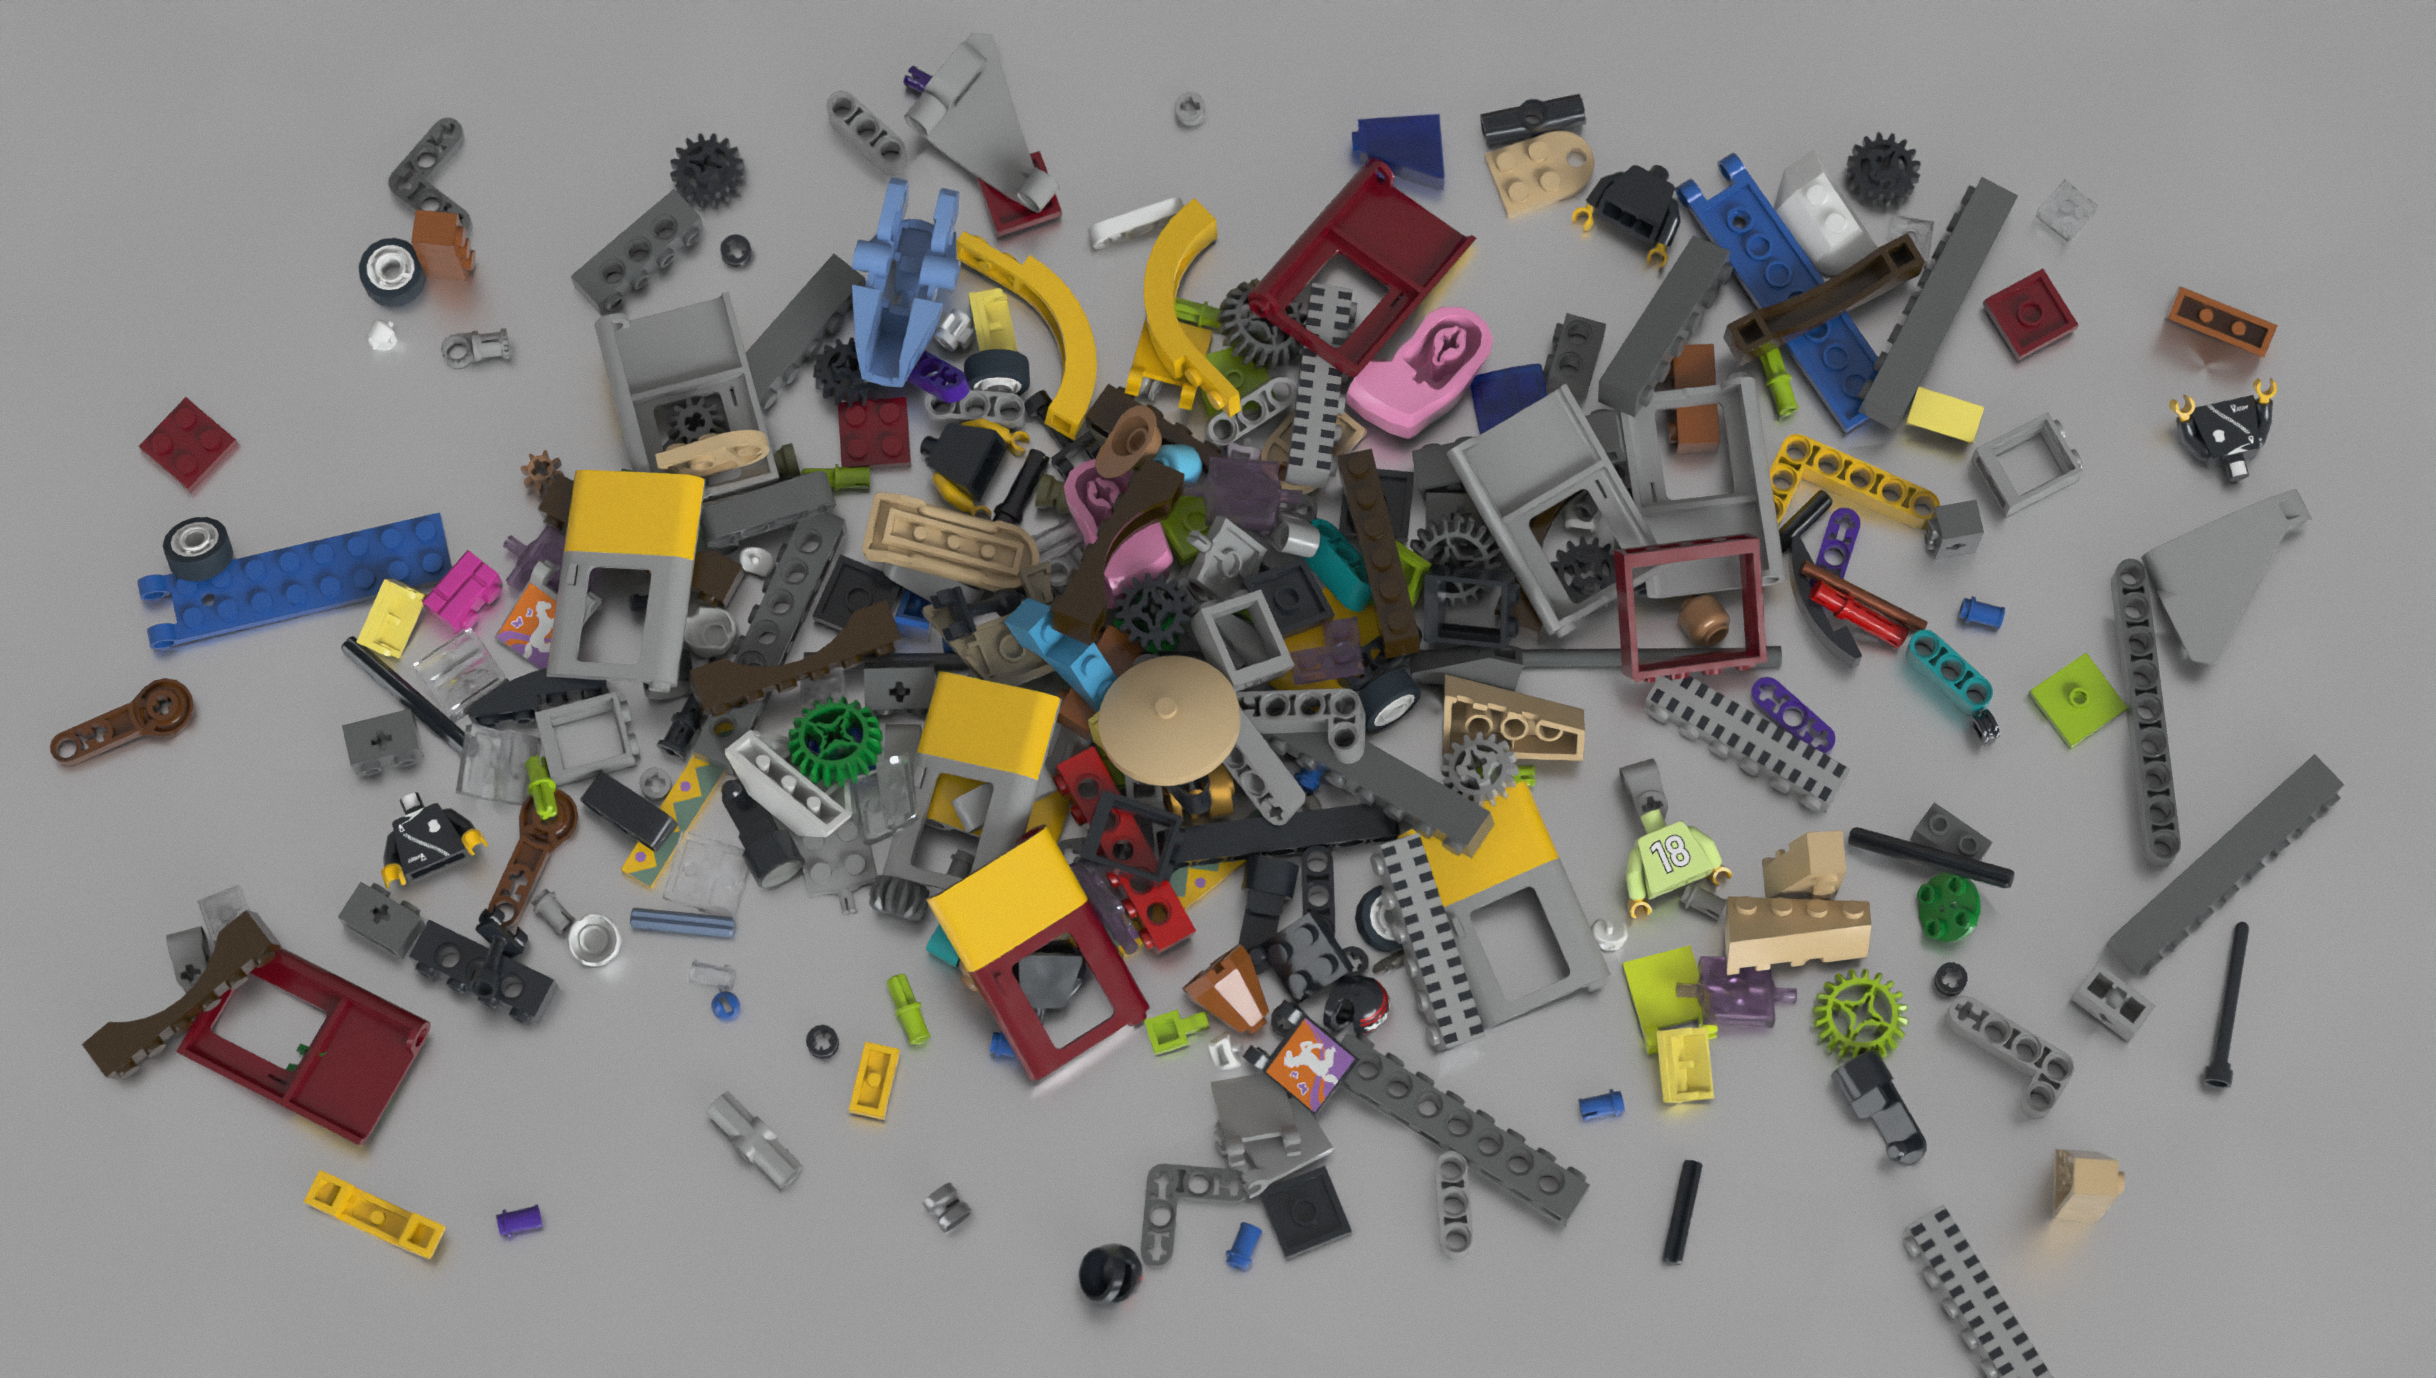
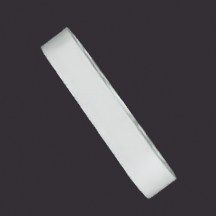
M1170 198L1094 224L1088 229L1093 247L1096 249L1107 248L1164 229L1174 215L1184 207L1180 198Z

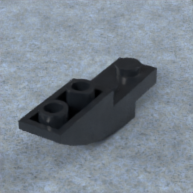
M547 668L515 678L496 688L468 709V715L473 726L478 725L482 729L495 728L500 725L499 722L513 721L514 724H529L534 722V718H536L535 712L542 711V704L547 703V706L558 707L568 704L569 700H585L611 693L610 682L608 680L547 677Z

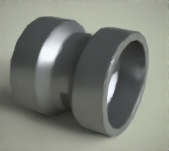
M951 1182L938 1188L922 1203L929 1213L935 1214L938 1218L937 1224L944 1233L957 1227L972 1213L967 1203L961 1202L958 1199L957 1190Z

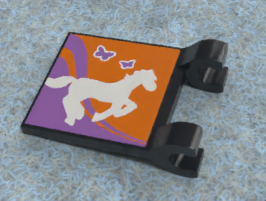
M1283 1000L1276 1012L1291 1022L1293 1026L1271 1056L1262 1048H1255L1253 1045H1250L1243 1057L1268 1075L1310 1112L1318 1116L1357 1064L1359 1058L1313 1021L1297 1004L1292 1001L1289 1003L1287 1000Z

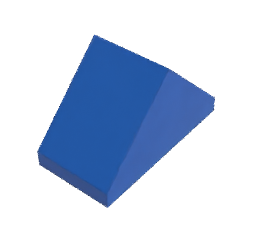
M906 588L894 619L901 637L929 642L933 626L923 615L922 609L932 604V602Z

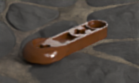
M168 678L154 680L145 686L130 703L54 736L50 744V753L62 765L72 766L143 735L168 736L176 734L185 728L192 718L194 710L192 695L187 687L177 680ZM164 699L168 703L172 701V704L168 706L169 712L167 714H163L160 710L156 712L161 707L160 701ZM99 727L104 731H108L103 735L104 741L98 742L95 738L90 739L96 736V729ZM81 734L85 739L88 740L85 742L89 746V748L86 750L84 743L78 737ZM66 740L75 741V753L67 758L61 757L58 751L61 743Z
M555 789L553 792L557 806V813L555 815L557 820L555 823L549 821V825H543L544 820L536 813L534 799L531 795L527 797L521 806L519 815L520 838L488 906L490 913L493 911L494 904L498 907L500 904L509 903L514 907L513 917L501 923L505 930L513 928L520 921L551 852L570 838L576 829L578 821L577 806L571 796L560 789ZM521 872H525L524 877L528 883L526 886L519 885L515 892V895L521 898L520 902H516L510 896L503 895L505 890L512 894L515 884L511 881V877L513 875L519 876Z

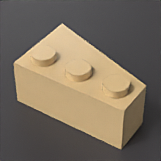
M1843 830L1807 832L1789 843L1788 852L1785 853V849H1779L1775 852L1776 858L1766 857L1762 860L1765 898L1782 897L1787 899L1810 898L1831 900V897H1836L1846 874Z

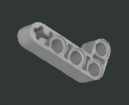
M1351 689L1248 691L1236 693L1239 707L1244 710L1245 715L1260 734L1328 732L1329 744L1338 761L1346 764L1355 763L1364 754L1365 710L1360 697ZM1313 706L1320 707L1316 714L1305 715L1308 708ZM1345 706H1355L1354 710L1349 714L1339 713ZM1275 708H1285L1281 715L1270 716V713ZM1346 738L1354 739L1350 746L1339 747V743Z
M1240 708L1241 726L1238 739L1232 751L1222 763L1261 814L1274 825H1284L1304 804L1305 793Z
M1969 996L1955 998L1945 1015V1022L1948 1028L2030 1077L2031 1081L2020 1100L2021 1109L2024 1114L2033 1119H2041L2047 1116L2073 1075L2074 1062L2066 1052ZM1962 1009L1969 1012L1964 1021L1957 1018ZM1978 1019H1984L1980 1024L1978 1030H1974L1973 1028L1977 1023ZM1988 1026L1998 1027L2003 1034V1039L1999 1041L1991 1040L1987 1037L1985 1028ZM2020 1044L2028 1045L2032 1048L2034 1057L2031 1059L2021 1058L2016 1051V1046ZM2050 1063L2060 1064L2065 1071V1075L2060 1078L2052 1076L2048 1071L2047 1065ZM2034 1092L2043 1094L2047 1100V1106L2040 1108L2034 1106L2030 1101V1094Z

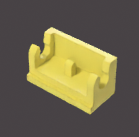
M1000 288L968 292L979 352L991 349H1008L1018 352L1007 295L1003 294Z
M1918 386L1906 424L1918 426L1973 444L1984 407Z
M384 579L356 643L390 657L391 655L400 658L423 608L422 601L427 597V594L396 579Z
M1707 1027L1656 1031L1663 1103L1714 1099Z

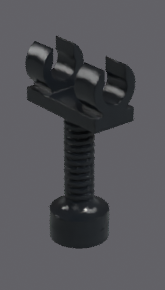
M1041 390L1025 401V410L1031 418L1038 416L1044 423L1052 399L1045 390ZM1046 425L1061 447H1063L1060 452L1051 457V464L1056 468L1064 481L1067 479L1070 471L1075 468L1068 459L1084 449L1091 460L1096 459L1102 446L1090 431L1074 441Z
M960 586L953 589H944L936 592L937 595L930 596L935 610L948 606L954 623L949 624V628L942 629L946 642L965 639L976 632L977 629L972 617L993 612L1002 617L1013 613L1021 605L1018 592L1011 587L997 590L993 595V599L970 604L966 603Z
M495 904L492 913L486 908L479 916L480 924L476 925L475 928L490 943L483 967L473 972L468 985L470 991L481 998H491L497 992L500 979L495 972L501 955L512 958L522 954L525 949L524 946L528 941V935L520 927L517 926L516 934L514 935L510 930L506 931L501 926L505 913Z

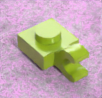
M1177 1009L1144 1020L1155 1056L1189 1045L1187 1034L1210 1029L1205 1011L1181 1019Z

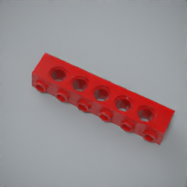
M1094 746L1056 765L1054 770L1056 776L1053 777V781L1061 796L1067 794L1072 802L1073 807L1070 808V812L1079 827L1084 825L1088 831L1101 791L1105 790L1120 796L1121 794ZM1082 783L1093 784L1097 789V796L1092 799L1083 798L1078 791V786ZM1111 809L1109 815L1114 820V827L1104 830L1096 855L1154 874L1158 861L1134 817ZM1117 844L1128 846L1131 850V858L1125 861L1118 860L1113 855V847ZM1104 871L1113 889L1119 887L1125 899L1121 901V904L1129 919L1136 918L1142 930L1138 932V935L1147 950L1153 949L1157 956L1195 934L1196 929L1170 882L1163 880L1159 889L1148 886L1147 890L1138 892L1131 887L1130 879ZM1154 905L1161 907L1165 912V920L1159 923L1151 921L1147 916V908Z

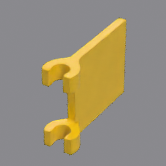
M1145 318L1124 393L1138 397L1143 377L1182 387L1178 407L1191 411L1197 388L1188 381L1186 375L1175 380L1166 370L1153 347ZM1179 322L1187 338L1206 357L1213 331Z

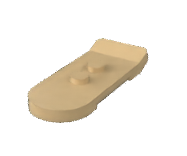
M880 492L876 493L873 498L862 546V552L869 561L886 562L994 592L1010 587L1016 591L1022 589L1023 586L1018 577L1019 571L1039 564V552L1035 541L1024 529L1003 521L993 522L927 504L924 500L903 494Z

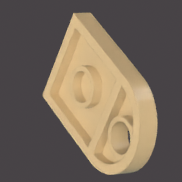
M1552 131L1484 155V160L1507 219L1580 194L1589 185L1594 171V156L1589 145L1578 135L1567 131ZM1571 153H1580L1586 161L1582 166L1574 167L1567 162L1566 158Z
M1293 410L1265 442L1261 452V470L1264 477L1270 479L1279 487L1278 491L1293 495L1308 494L1318 487L1285 483V481L1277 479L1274 475L1276 467L1282 464L1287 466L1294 415ZM1344 412L1343 415L1337 414L1336 425H1342L1339 446L1333 445L1332 456L1350 453L1366 434V429Z
M737 430L722 434H705L698 438L699 441L687 445L684 443L668 446L666 451L655 455L658 468L666 473L693 475L704 479L763 459L769 453V445L766 434L761 431Z

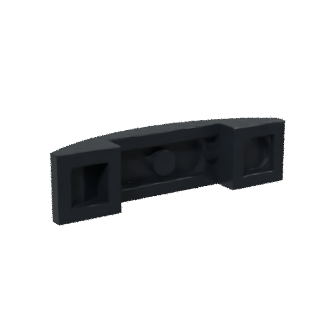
M1800 535L1793 537L1789 549V576L1797 606L1808 627L1821 644L1840 661L1854 668L1859 665L1862 654L1847 625L1834 631L1821 605L1809 599V593L1812 588L1806 579L1807 576L1799 573V569L1804 560L1813 564L1814 562Z

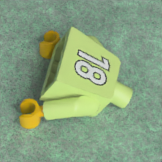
M1659 809L1650 811L1640 817L1647 835L1636 840L1635 848L1629 852L1626 870V881L1630 898L1627 903V909L1634 919L1636 918L1634 910L1639 905H1644L1646 915H1650L1651 907L1644 898L1646 895L1651 900L1704 877H1707L1715 886H1719L1716 876L1721 871L1726 878L1731 879L1732 872L1722 865V858L1711 837L1694 826H1686L1683 821L1667 826Z

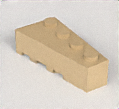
M1445 674L1442 756L1445 753L1454 754L1455 751L1451 744L1455 742L1460 746L1463 745L1464 735L1467 734L1472 741L1476 740L1478 732H1482L1485 740H1488L1492 733L1496 735L1498 744L1505 740L1509 745V751L1514 752L1516 759L1583 761L1585 737L1584 709Z
M1727 896L1724 927L1727 975L1739 974L1740 968L1754 966L1756 971L1770 970L1771 964L1789 962L1791 967L1802 966L1809 959L1819 958L1824 963L1868 957L1871 932L1870 902Z
M2056 1149L2054 1219L2097 1222L2104 1213H2107L2108 1208L2118 1199L2119 1193L2124 1191L2125 1176L2123 1171H2119V1160L2100 1152Z

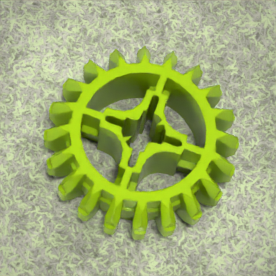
M1867 968L1862 970L1860 978H1857L1854 969H1849L1847 981L1843 975L1837 973L1834 976L1836 985L1826 981L1823 988L1827 994L1817 993L1815 999L1821 1005L1814 1006L1812 1014L1822 1018L1813 1021V1028L1825 1029L1818 1034L1817 1039L1818 1041H1824L1828 1038L1831 1040L1826 1047V1051L1829 1053L1835 1047L1841 1049L1838 1054L1839 1060H1843L1847 1053H1851V1059L1871 1049H1877L1882 1059H1884L1887 1055L1884 1047L1895 1051L1898 1045L1894 1039L1903 1040L1905 1032L1898 1027L1908 1025L1909 1019L1900 1016V1014L1907 1012L1908 1005L1896 1004L1903 997L1902 991H1897L1891 994L1890 990L1895 983L1890 980L1885 985H1882L1880 981L1883 974L1880 972L1872 980L1868 978L1869 970ZM1850 991H1865L1864 996L1859 1001L1853 1002L1847 999L1841 1001L1837 999L1842 994ZM1875 996L1884 1004L1887 1010L1888 1023L1883 1021V1016L1876 1013L1873 1008ZM1864 1003H1867L1864 1011L1865 1019L1862 1023L1859 1022L1856 1030H1854L1853 1026L1856 1022L1857 1011L1862 1009ZM1832 1010L1838 1012L1837 1016L1844 1019L1847 1023L1848 1029L1845 1036L1836 1028L1832 1019ZM1862 1031L1873 1033L1879 1031L1883 1033L1881 1037L1873 1041H1855L1857 1035Z

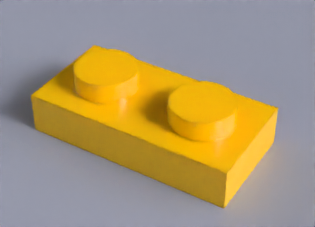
M865 1042L849 1106L850 1113L885 1119L901 1052L900 1049Z

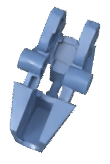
M891 177L884 199L877 234L870 241L860 239L857 241L852 269L868 273L865 287L852 285L855 347L862 379L882 386L903 387L932 340L943 312V303L935 302L938 287L954 291L960 273L961 261L957 260L956 232H953L959 211V191L941 188L934 212L933 225L921 219H904L908 208L909 181ZM892 260L897 261L895 293L900 294L898 304L896 305L890 304V300L883 299Z

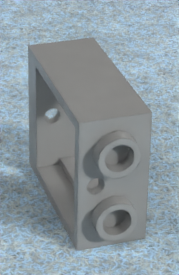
M2049 412L1975 449L1972 461L2005 517L2077 482L2083 471V462L2080 455L2075 449L2070 450L2065 441L2066 434L2063 426L2058 420L2053 421ZM2041 434L2064 474L2019 496L1996 456Z
M1247 589L1240 590L1230 595L1227 601L1218 603L1214 599L1197 607L1198 612L1193 616L1190 623L1207 663L1219 670L1228 679L1235 693L1281 678L1295 666L1261 589L1248 593ZM1247 608L1269 660L1236 670L1214 619Z
M616 691L535 712L550 777L555 781L556 787L595 777L600 771L610 773L636 766L634 755L640 753L635 733H628L626 722L632 720L627 700L620 702ZM613 711L624 754L565 769L554 726Z

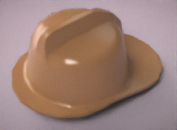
M1137 405L1121 415L1096 457L1095 467L1098 474L1104 478H1117L1123 476L1132 468L1141 467L1147 458L1153 460L1157 456L1162 445V435L1157 427L1156 416L1153 410L1147 406Z

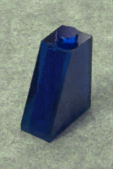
M1439 114L1358 119L1357 131H1351L1352 152H1359L1360 164L1364 165L1369 158H1376L1388 165L1397 177L1434 190H1444L1445 176Z

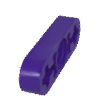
M926 350L907 379L910 383L947 403L962 400L970 391L963 371ZM937 372L932 376L925 377L930 373Z
M1839 508L1832 513L1815 565L1834 575L1839 574V577L1844 579L1861 525L1860 517L1854 510ZM1843 518L1849 519V526L1854 528H1847L1843 541L1836 539L1840 525L1835 522H1841ZM1836 548L1843 553L1844 560L1838 565H1831L1825 560L1824 553L1828 549ZM1810 579L1809 584L1811 588L1817 581Z
M1762 677L1754 683L1750 699L1757 710L1777 727L1826 755L1830 754L1836 740L1835 733L1831 727L1776 679ZM1760 688L1765 691L1772 688L1774 690L1772 697L1779 704L1782 698L1786 700L1780 706L1777 714L1773 712L1776 704L1771 699L1767 698L1762 701L1759 698L1761 694ZM1788 709H1796L1802 714L1803 721L1797 726H1790L1783 720V713ZM1808 721L1813 723L1809 729L1810 732L1817 737L1821 734L1826 736L1824 742L1826 747L1821 744L1814 747L1812 745L1814 738L1807 731L1803 737L1799 735L1806 728Z

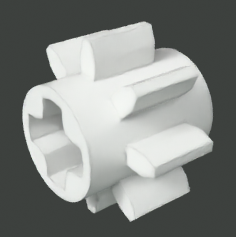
M953 309L949 314L943 311L933 338L949 351L954 352L958 346L966 350L975 338L973 335L974 331L971 330L974 322L960 310Z

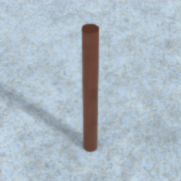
M1804 560L1799 569V573L1817 582L1822 580L1842 593L1849 592L1861 604L1916 632L1927 627L1928 622L1807 560Z

